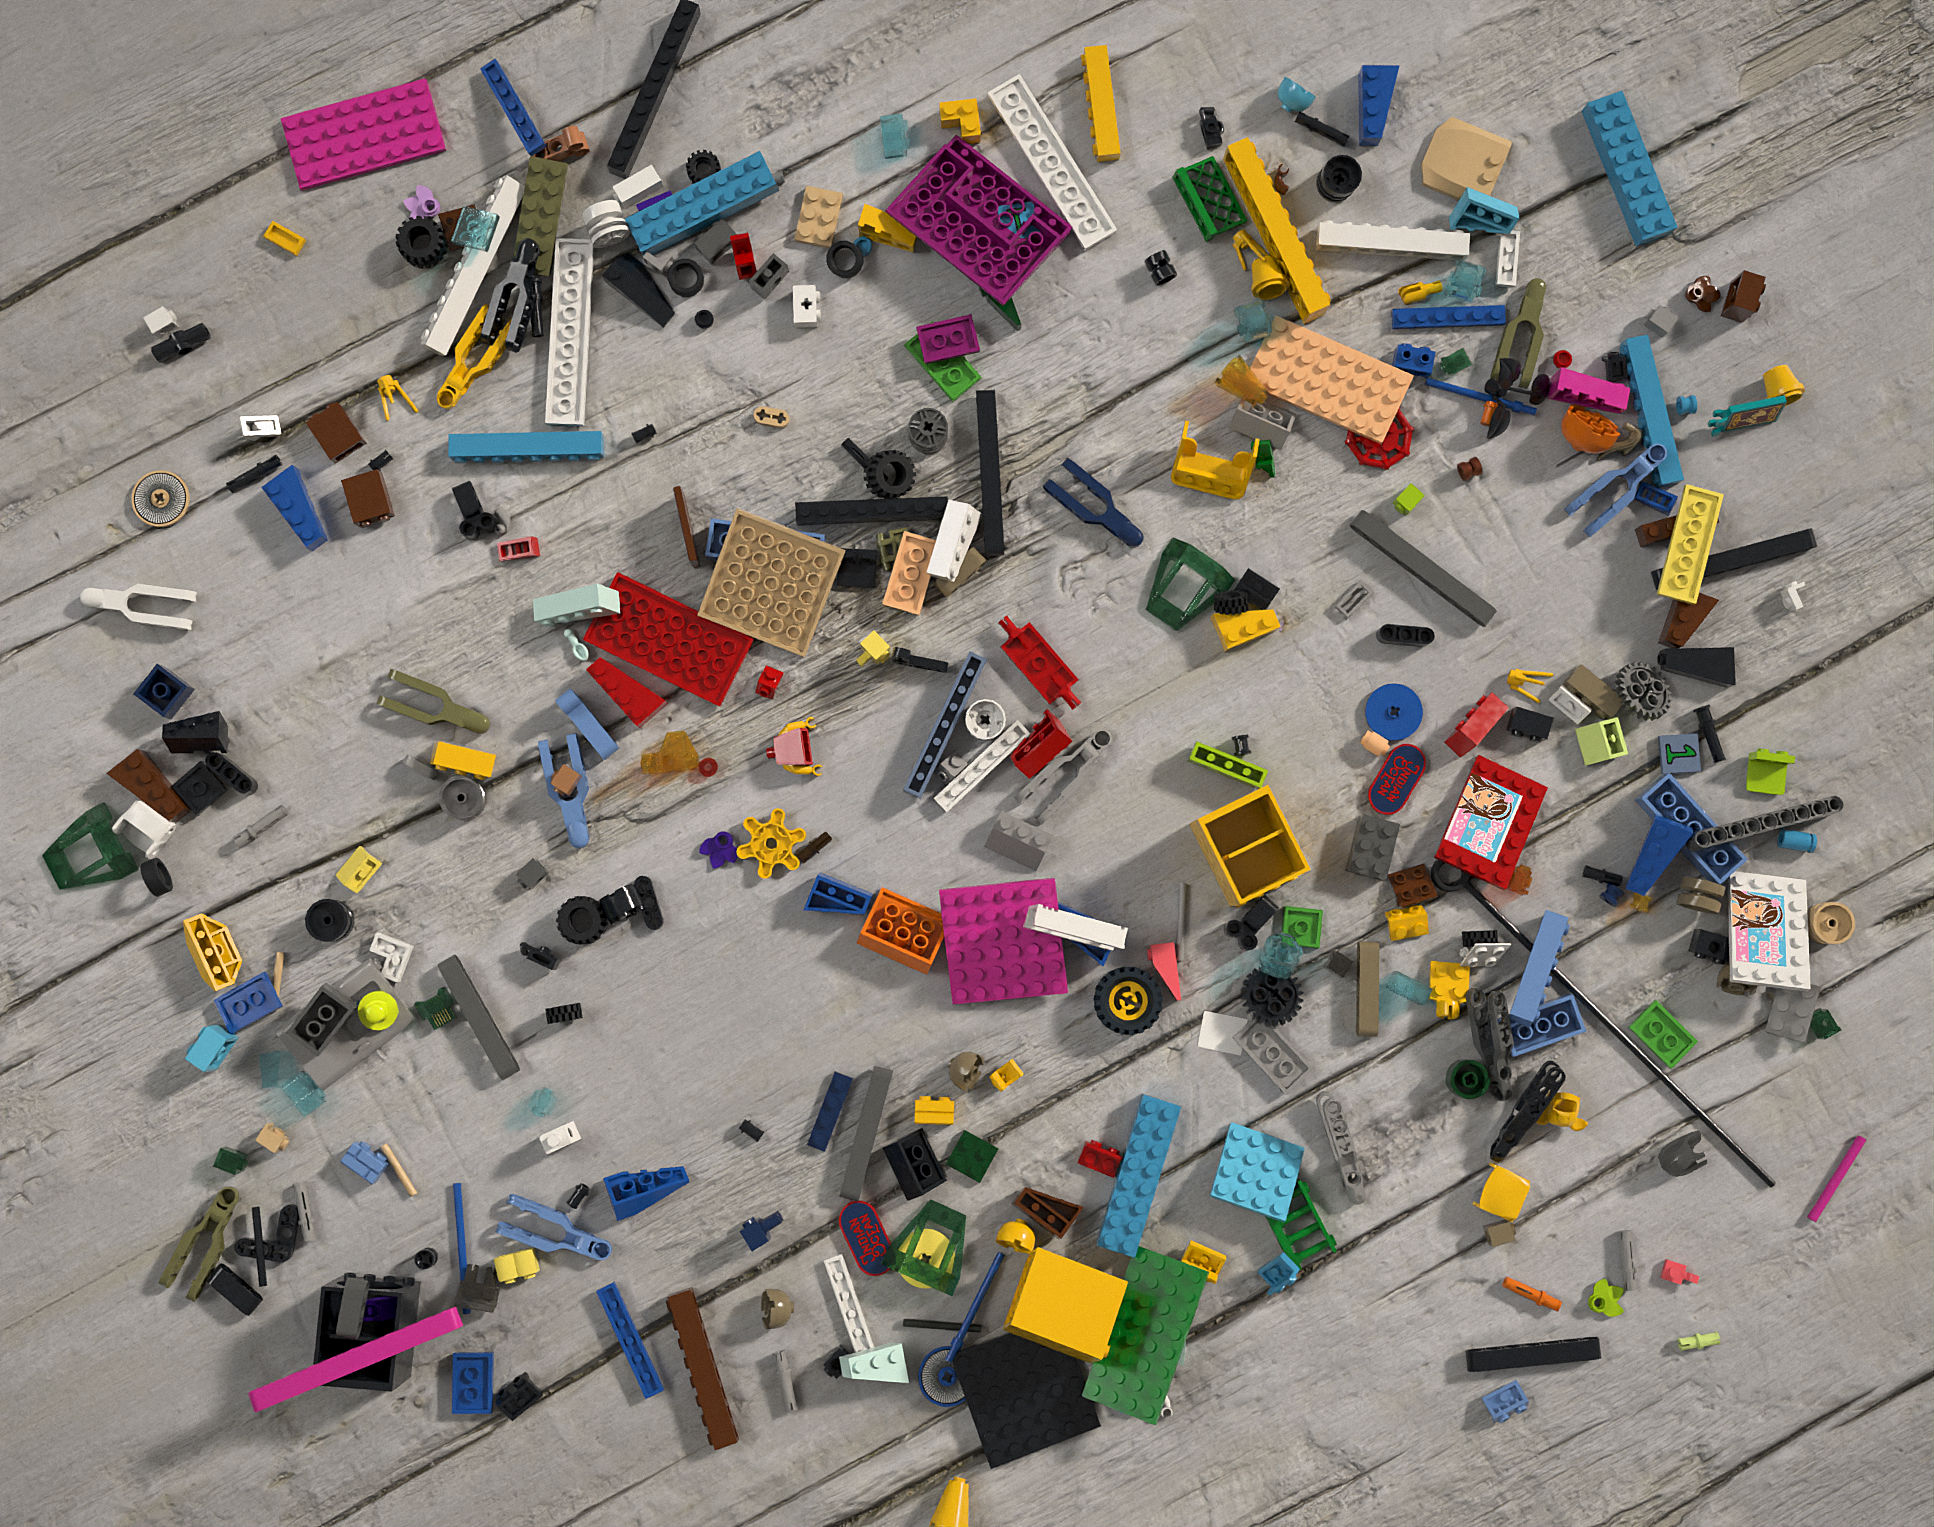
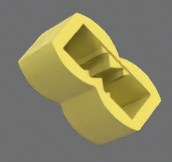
M535 1247L494 1258L499 1282L504 1281L505 1284L516 1282V1278L521 1276L524 1279L535 1277V1273L540 1271Z

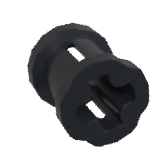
M1248 734L1231 737L1236 751L1234 756L1251 754L1247 738H1249Z

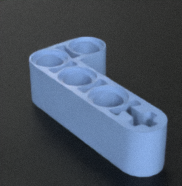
M571 688L555 700L604 760L620 748Z

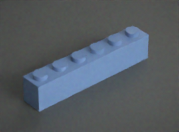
M1549 910L1545 911L1509 1014L1511 1021L1531 1027L1533 1022L1537 1023L1540 1011H1537L1539 1004L1543 1005L1546 997V994L1543 993L1544 988H1549L1552 976H1549L1551 969L1555 970L1558 959L1555 956L1557 952L1561 953L1564 942L1561 939L1563 935L1566 936L1570 925L1567 924L1569 917Z

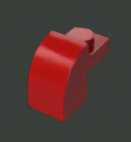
M749 233L730 236L739 280L752 278L757 270Z

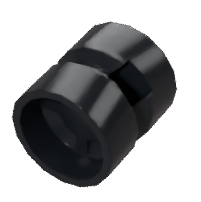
M1166 250L1154 253L1144 261L1148 271L1152 272L1151 277L1156 286L1163 285L1177 276L1174 266L1169 264L1170 258Z

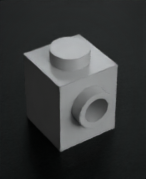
M1659 305L1655 310L1652 308L1645 318L1648 320L1644 326L1663 338L1671 330L1678 317L1672 314L1669 308Z

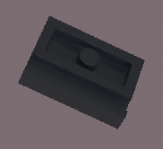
M1248 568L1234 591L1247 592L1250 603L1261 610H1266L1280 588Z

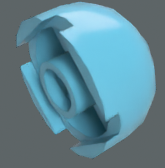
M1284 77L1278 88V99L1283 103L1281 107L1289 113L1292 110L1302 112L1308 109L1316 98L1312 93L1306 92L1302 86L1287 77Z

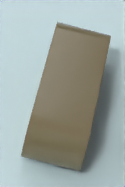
M972 547L967 551L955 581L951 582L938 578L934 585L948 598L974 575L987 560Z

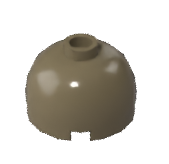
M1730 963L1723 966L1718 973L1716 986H1721L1722 991L1734 995H1744V992H1750V995L1756 993L1757 985L1730 982Z
M968 1051L962 1052L950 1060L948 1064L950 1069L949 1076L956 1087L968 1092V1089L971 1090L975 1086L982 1073L978 1071L980 1065L984 1066L983 1056Z
M765 1289L762 1293L761 1311H764L765 1317H762L765 1329L783 1327L789 1321L791 1314L794 1313L793 1301L790 1302L789 1296L780 1289Z

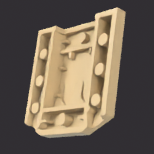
M1451 117L1436 129L1421 163L1422 186L1458 201L1467 187L1490 196L1512 141Z

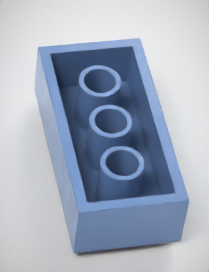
M1565 994L1545 1001L1543 1005L1539 1004L1537 1011H1540L1537 1023L1533 1022L1531 1027L1510 1020L1514 1042L1510 1056L1515 1057L1586 1032L1574 995ZM1502 1017L1497 1018L1498 1024L1501 1022Z

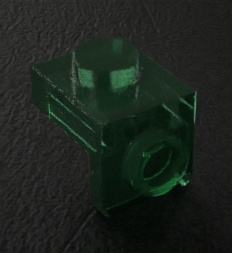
M1461 348L1447 357H1442V363L1440 364L1443 372L1451 376L1473 365L1465 348Z

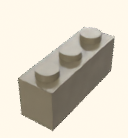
M1582 664L1576 666L1562 683L1587 706L1595 710V714L1603 720L1613 718L1623 705L1620 704L1622 698L1617 697L1618 693Z

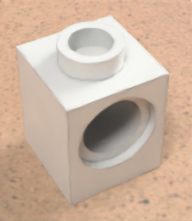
M163 306L143 317L152 334L159 339L178 328L175 322L178 320L172 310L168 311Z

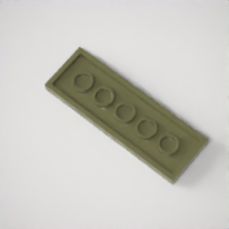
M530 156L513 257L516 255L521 240L530 238L536 241L539 245L540 253L534 275L550 277L568 163Z

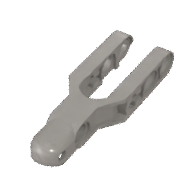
M1099 729L1072 755L1054 758L1015 799L1020 804H1023L1063 763L1074 765L1077 770V777L1035 818L1042 825L1082 786L1085 769L1110 745L1112 741L1110 732L1105 729Z
M1322 1091L1316 1097V1104L1330 1148L1350 1201L1355 1205L1365 1202L1366 1194L1362 1184V1175L1357 1162L1356 1150L1342 1106L1334 1099L1332 1094ZM1329 1096L1330 1099L1325 1100L1323 1105H1321V1098ZM1351 1173H1355V1177L1352 1180H1348V1176Z

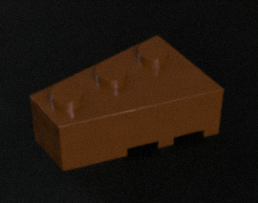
M1699 593L1695 605L1673 599L1658 643L1670 648L1683 647L1719 600Z
M1027 1187L1022 1188L1011 1203L1057 1239H1062L1084 1208L1083 1206Z

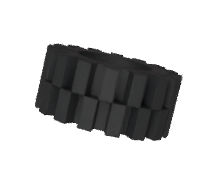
M697 150V154L693 152L691 154L692 157L687 159L686 170L693 184L721 170L717 156L713 155L711 151L707 153L706 150H703V152ZM702 162H706L711 166L710 172L706 175H701L696 171L697 166Z
M1224 590V592L1219 591L1214 595V611L1216 613L1235 615V613H1245L1249 609L1248 593H1245V591Z
M1497 930L1462 931L1463 947H1473L1475 944L1498 943Z
M580 1003L545 1009L548 1024L583 1018Z

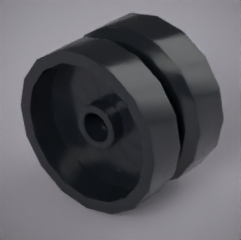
M322 899L313 903L305 916V926L309 934L316 940L323 942L341 941L351 933L355 923L354 913L350 906L343 901L335 899Z

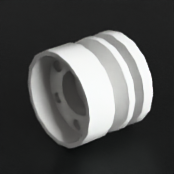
M616 200L598 202L582 212L585 227L590 230L588 235L595 248L613 246L622 242L630 235L629 228L626 226V220L622 218L621 207Z
M983 699L976 701L969 707L964 721L970 735L977 739L988 740L993 739L1002 732L1005 727L1006 717L1004 710L998 703L993 700ZM981 715L984 717L989 716L988 725L980 723L982 720L980 718Z

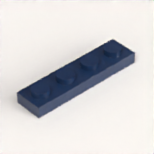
M834 1072L808 1140V1146L826 1151L852 1083V1077Z

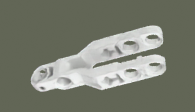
M136 584L125 591L86 588L80 594V601L83 605L95 609L122 612L132 622L137 624L188 631L192 629V620L133 612L131 609H128L127 600L128 598L140 595L162 599L163 597H169L178 601L184 599L196 602L197 592Z

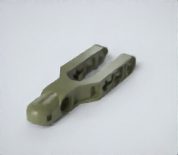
M1534 278L1527 284L1517 317L1503 329L1490 379L1498 381L1500 371L1499 359L1508 358L1517 325L1520 322H1529L1532 334L1525 355L1527 357L1526 362L1520 372L1522 376L1518 385L1520 388L1528 389L1544 337L1539 322L1546 292V284L1542 279Z
M390 669L387 678L441 698L444 704L443 710L438 715L433 716L379 695L376 702L377 705L428 725L447 721L478 734L486 733L491 725L489 718L485 715L453 703L444 689L394 669Z
M229 1186L221 1189L201 1224L184 1233L159 1280L160 1285L169 1288L173 1284L201 1231L209 1230L213 1232V1243L200 1265L202 1268L196 1279L192 1280V1286L185 1297L192 1302L198 1299L207 1283L206 1279L213 1272L225 1250L223 1231L239 1200V1192L235 1187Z

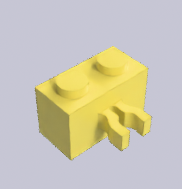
M872 631L860 643L864 653L856 659V662L861 667L870 659L877 665L880 662L883 664L890 658V646L875 631Z

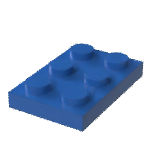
M267 972L260 973L214 999L230 1034H235L283 1007Z
M494 1352L453 1353L452 1414L493 1413Z

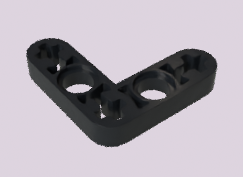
M893 648L892 662L895 664L947 673L948 662L911 655L910 650L905 648Z
M289 1204L281 1209L275 1241L263 1240V1244L269 1248L268 1254L264 1255L265 1260L285 1262L293 1256L299 1221L297 1205ZM290 1208L292 1209L291 1211L295 1213L294 1216L290 1217L289 1223L293 1222V1225L284 1224V1222H287L289 1219V1215L286 1214V1211L290 1210ZM286 1227L292 1231V1235L288 1239L282 1236V1230ZM244 1237L235 1243L234 1250L238 1255L256 1258L255 1247L245 1251L240 1247L245 1242L246 1246H255L254 1238ZM285 1248V1252H288V1255L282 1257L281 1253L273 1254L274 1250L280 1251Z

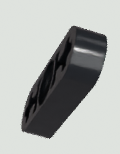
M639 876L636 878L634 885L643 903L647 897H651L654 900L652 908L648 909L645 907L642 910L646 926L651 930H658L663 926L664 919L652 880L647 876ZM642 879L648 882L646 890L647 892L651 890L652 894H646L641 897V893H644V890L638 884L641 883ZM657 908V913H654V916L659 918L660 921L657 922L655 927L654 924L649 922L652 920L651 914L647 915L646 912L654 911Z

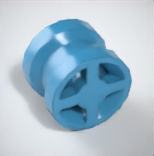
M1690 395L1687 398L1684 396L1677 397L1676 410L1678 415H1684L1685 413L1695 414L1697 412V399L1695 395Z

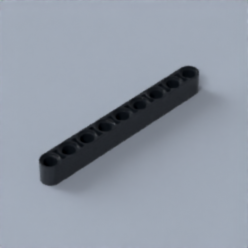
M995 389L976 390L985 556H1003L1004 534Z
M1810 528L1709 555L1703 578L1818 547L1813 529ZM1663 568L1651 571L1656 590L1659 587Z

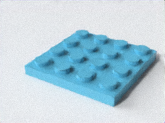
M1231 1122L1209 1197L1284 1223L1287 1218L1305 1148Z

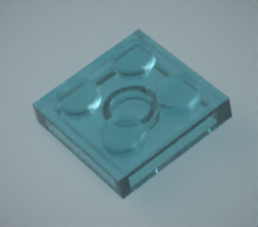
M463 206L451 242L456 245L488 252L500 219L499 215Z

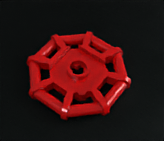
M1400 407L1395 417L1403 428L1398 430L1396 423L1392 422L1382 445L1361 435L1355 438V433L1348 430L1344 442L1359 461V465L1382 468L1386 471L1403 458L1409 457L1412 434L1415 430L1401 412ZM1399 435H1404L1402 447L1397 445ZM1357 443L1364 446L1366 451L1364 455L1356 445ZM1395 450L1397 454L1388 459L1386 454ZM1370 454L1381 456V460L1371 459L1368 457Z

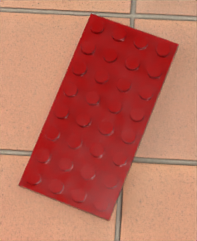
M617 572L609 588L619 591L620 614L593 618L583 640L721 707L755 639L698 616L699 611Z

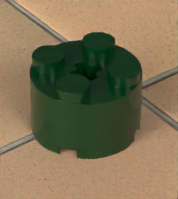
M1461 1059L1450 1065L1446 1072L1445 1083L1455 1096L1464 1099H1475L1485 1094L1490 1080L1486 1068L1481 1063ZM1465 1076L1471 1079L1470 1082H1466Z

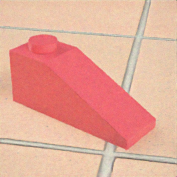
M1174 942L1149 945L1150 949L1146 950L1148 961L1151 960L1152 966L1174 999L1177 1001L1181 1000Z

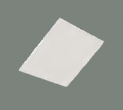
M1204 1011L1197 1047L1241 1055L1242 1048L1232 1037L1247 1024L1248 1019Z

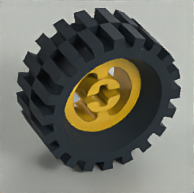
M1119 967L1111 970L1100 979L1099 984L1095 988L1093 1000L1097 1017L1104 1026L1116 1033L1123 1035L1143 1033L1146 1029H1150L1153 1026L1152 1024L1159 1019V1013L1162 1012V990L1156 983V979L1140 968ZM1126 986L1130 990L1121 994L1123 997L1130 995V1000L1137 1003L1135 992L1138 991L1141 996L1140 1008L1130 1015L1126 1014V1010L1133 1009L1135 1006L1131 1004L1125 1006V1001L1120 998L1118 999L1120 1009L1117 1010L1114 1005L1116 992Z

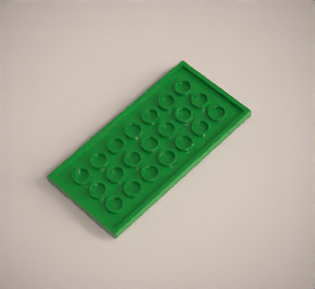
M1138 1246L1135 1258L1131 1257L1123 1280L1128 1281L1107 1344L1110 1346L1106 1358L1104 1357L1102 1360L1093 1363L1082 1396L1150 1424L1157 1425L1209 1272Z

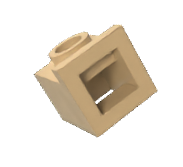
M267 1123L255 1141L274 1153L281 1150L284 1151L290 1143L289 1138L285 1136L283 1130L277 1127L273 1128L274 1123Z

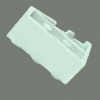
M891 1342L839 1357L843 1377L909 1383L901 1343Z

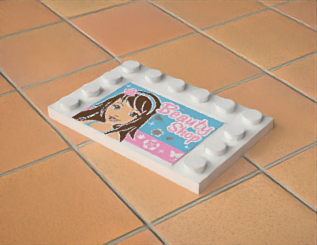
M1735 871L1727 878L1730 982L1809 991L1810 965L1806 880Z

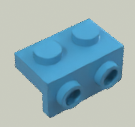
M1282 1252L1261 1266L1257 1273L1271 1286L1267 1291V1294L1270 1296L1275 1292L1277 1294L1281 1292L1285 1285H1292L1296 1281V1274L1300 1269Z

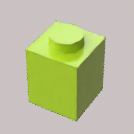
M1410 483L1393 501L1394 508L1400 514L1404 513L1407 515L1425 495Z

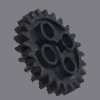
M1268 964L1265 969L1261 965L1259 971L1255 968L1252 970V974L1249 973L1246 976L1248 980L1243 981L1246 987L1241 988L1240 991L1245 994L1240 998L1246 1000V1002L1242 1006L1249 1007L1246 1013H1253L1252 1020L1256 1017L1259 1018L1258 1024L1265 1021L1268 1027L1272 1022L1273 1026L1276 1027L1279 1021L1281 1026H1283L1286 1021L1290 1022L1292 1017H1296L1298 1015L1296 1011L1302 1008L1298 1005L1304 1001L1299 998L1304 992L1298 991V988L1302 985L1295 984L1298 978H1291L1292 971L1288 974L1285 973L1286 967L1279 970L1278 964H1276L1272 969L1271 965ZM1267 978L1273 980L1274 986L1267 983ZM1282 991L1288 993V999L1282 996ZM1255 992H1259L1262 995V1000L1256 998ZM1270 1005L1276 1006L1277 1013L1271 1011Z

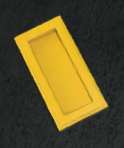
M274 221L271 222L263 235L266 240L295 256H298L307 241L305 238Z

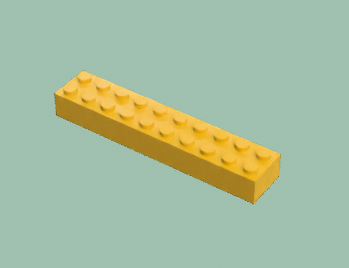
M1246 137L1227 146L1223 161L1269 255L1276 258L1283 274L1288 277L1289 287L1287 291L1303 324H1306L1324 316L1330 306L1331 299L1329 294L1324 292L1322 288L1323 284L1320 276H1316L1313 270L1314 264L1312 260L1308 259L1305 254L1306 248L1297 237L1296 227L1291 225L1289 221L1288 211L1286 208L1283 209L1280 203L1281 197L1279 193L1275 192L1272 187L1273 181L1270 175H1266L1264 171L1265 166L1262 159L1258 158L1256 154L1255 144Z

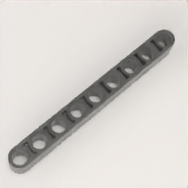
M1361 510L1350 524L1351 529L1480 626L1486 627L1497 612L1492 605L1368 512Z
M1830 796L1712 827L1692 834L1687 840L1686 846L1690 851L1696 852L1828 817L1842 811L1844 803L1840 797Z

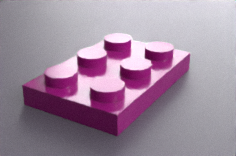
M972 314L916 327L925 365L980 352Z

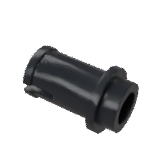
M646 424V427L631 434L636 444L649 437L654 438L657 432L653 424Z
M385 449L374 460L370 459L371 462L368 465L372 470L378 469L381 471L380 469L393 460V457Z
M745 1119L738 1128L741 1130L740 1133L744 1132L758 1142L764 1131L750 1123L751 1120L747 1121Z
M583 1183L575 1186L576 1190L566 1201L574 1209H577L583 1198L589 1195L590 1188Z

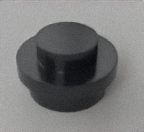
M700 310L697 312L695 323L699 328L707 329L712 326L714 317L710 311Z

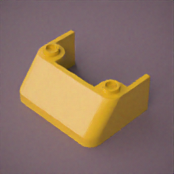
M1185 420L1171 472V481L1179 486L1237 500L1242 498L1257 458L1259 439H1255L1251 453L1238 452L1234 455L1233 461L1196 452L1197 442L1192 438L1186 437L1189 421Z

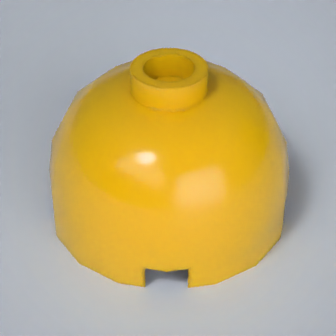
M1016 1219V1221L1006 1222L1000 1227L995 1242L1005 1248H1008V1246L1014 1248L1013 1251L1030 1254L1034 1249L1035 1234L1032 1228L1027 1226V1221Z

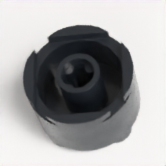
M634 884L621 887L611 895L607 894L599 900L611 925L620 922L624 917L626 919L631 918L637 912L645 909L644 903Z

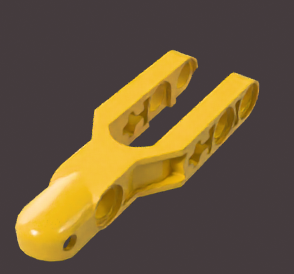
M488 304L482 306L455 347L456 364L437 393V402L443 409L453 408L461 396L467 392L475 378L490 373L506 349L505 341L512 319L503 330L499 331L500 335L495 343L488 348L476 367L469 370L465 365V359L481 336L489 308Z

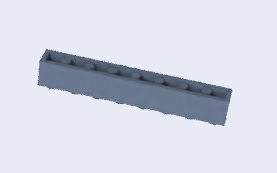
M969 651L903 789L904 792L919 799L922 798L985 667L986 658Z

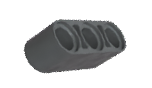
M347 1278L336 1336L358 1339L364 1317L369 1281Z

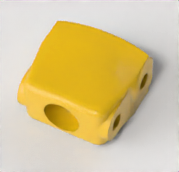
M1489 1163V1166L1493 1167L1494 1170L1483 1187L1479 1204L1473 1201L1472 1205L1513 1223L1517 1219L1529 1192L1530 1181L1498 1165Z

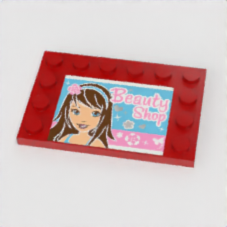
M1477 755L1434 858L1499 889L1506 890L1548 787L1483 756Z

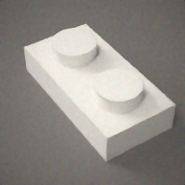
M1563 685L1549 698L1552 704L1576 724H1579L1592 710Z

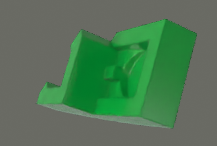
M1261 440L1258 445L1255 467L1263 469L1269 473L1271 478H1274L1275 465L1270 440ZM1255 441L1251 442V451Z

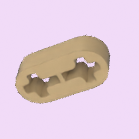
M760 406L754 411V419L760 425L779 429L786 428L789 425L790 418L784 410ZM764 411L765 415L770 416V418L764 417L763 420H760V417L757 415ZM780 415H783L786 421H782L779 424L778 420L773 419V417L779 418Z

